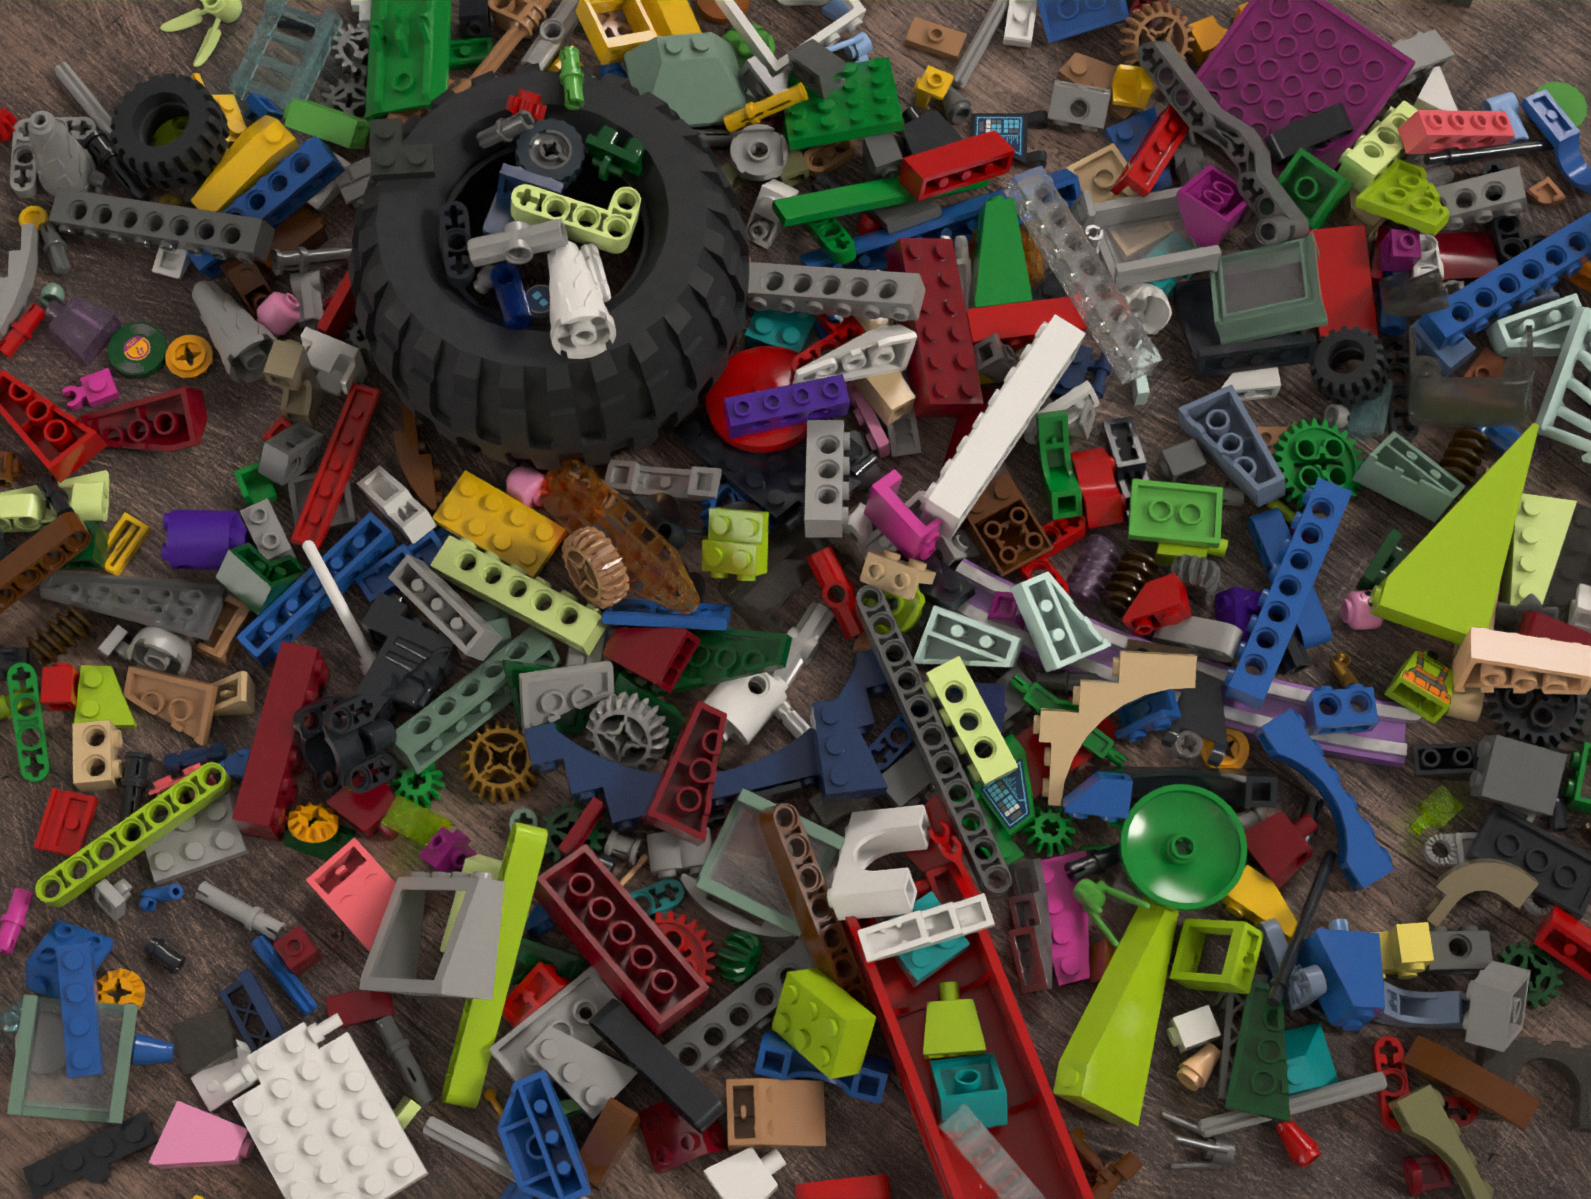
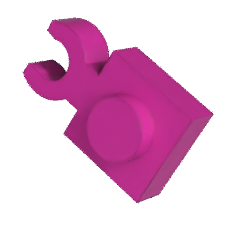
M109 368L80 378L83 386H67L62 390L66 398L73 395L76 396L75 400L67 403L70 411L80 409L87 401L93 408L120 398Z

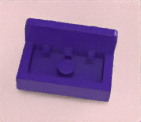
M1236 586L1215 595L1216 621L1238 627L1243 631L1241 641L1248 642L1251 633L1247 632L1246 629L1252 615L1259 616L1262 607L1257 605L1262 593ZM1258 640L1257 644L1265 648V640Z

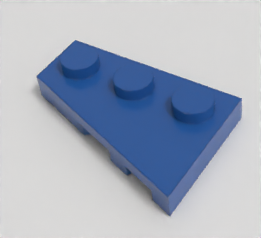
M1155 106L1105 130L1104 135L1109 143L1116 145L1127 163L1157 117ZM1168 164L1150 193L1172 189L1173 184Z

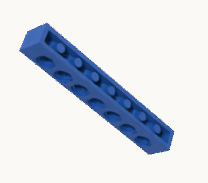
M1591 212L1428 308L1423 313L1418 324L1438 350L1448 345L1454 347L1462 342L1466 337L1465 335L1469 332L1477 333L1489 324V320L1494 317L1501 319L1513 309L1514 305L1519 302L1521 305H1524L1532 300L1536 292L1542 288L1544 291L1551 289L1559 282V278L1567 275L1571 277L1583 267L1582 264L1587 261L1591 262ZM1547 260L1552 261L1555 265L1548 263ZM1523 274L1529 275L1532 279L1526 278ZM1500 288L1506 289L1509 293L1503 292ZM1476 302H1481L1486 307H1481ZM1453 316L1461 318L1463 322L1455 320Z
M1321 478L1317 479L1314 488L1311 486L1307 487L1301 503L1306 504L1303 513L1297 511L1290 527L1296 530L1293 538L1291 539L1287 536L1280 550V554L1285 555L1281 564L1275 562L1268 578L1274 582L1270 590L1264 588L1257 604L1262 607L1259 616L1252 615L1246 629L1247 632L1251 633L1248 642L1241 641L1234 657L1240 660L1236 669L1230 667L1223 684L1229 686L1225 697L1260 711L1350 499L1351 490ZM1320 511L1326 518H1318L1313 512ZM1302 537H1310L1315 543L1308 544L1302 540ZM1298 562L1303 565L1304 569L1297 570L1290 563ZM1288 588L1293 592V595L1286 596L1279 589ZM1277 614L1281 617L1282 621L1274 622L1268 615ZM1265 640L1270 643L1271 648H1262L1257 644V641ZM1248 666L1256 667L1260 674L1251 675L1245 668Z

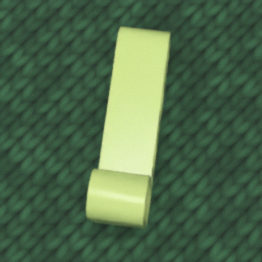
M523 184L514 188L512 192L510 212L515 221H522L529 225L562 218L568 239L582 244L595 243L598 249L617 254L625 251L630 243L639 216L641 198L635 189L622 187L615 191L608 210L532 185ZM628 204L632 206V209L625 210L620 208L619 205ZM558 211L562 216L552 217L548 213ZM581 221H588L592 223V226L583 227L579 223ZM619 231L623 236L614 237L609 232Z

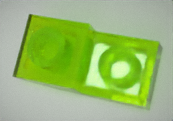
M397 794L381 824L427 845L442 826L449 830L453 821L428 807L424 809Z

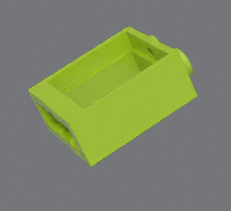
M1185 918L1175 959L1172 964L1170 979L1193 990L1249 994L1264 932L1243 921ZM1206 934L1231 935L1222 975L1197 973Z

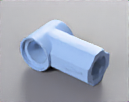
M1513 92L1503 93L1482 101V111L1506 112L1515 134L1506 144L1528 141L1529 136L1518 115V100Z

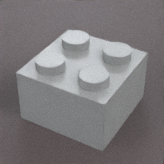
M1491 961L1484 970H1480L1478 977L1474 981H1470L1466 998L1471 1000L1470 1009L1466 1011L1463 1019V1029L1467 1030L1465 1042L1501 1052L1508 1048L1523 1029L1530 970Z

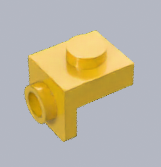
M928 65L923 77H918L913 89V93L916 94L915 105L926 109L931 97L943 100L953 82V75Z

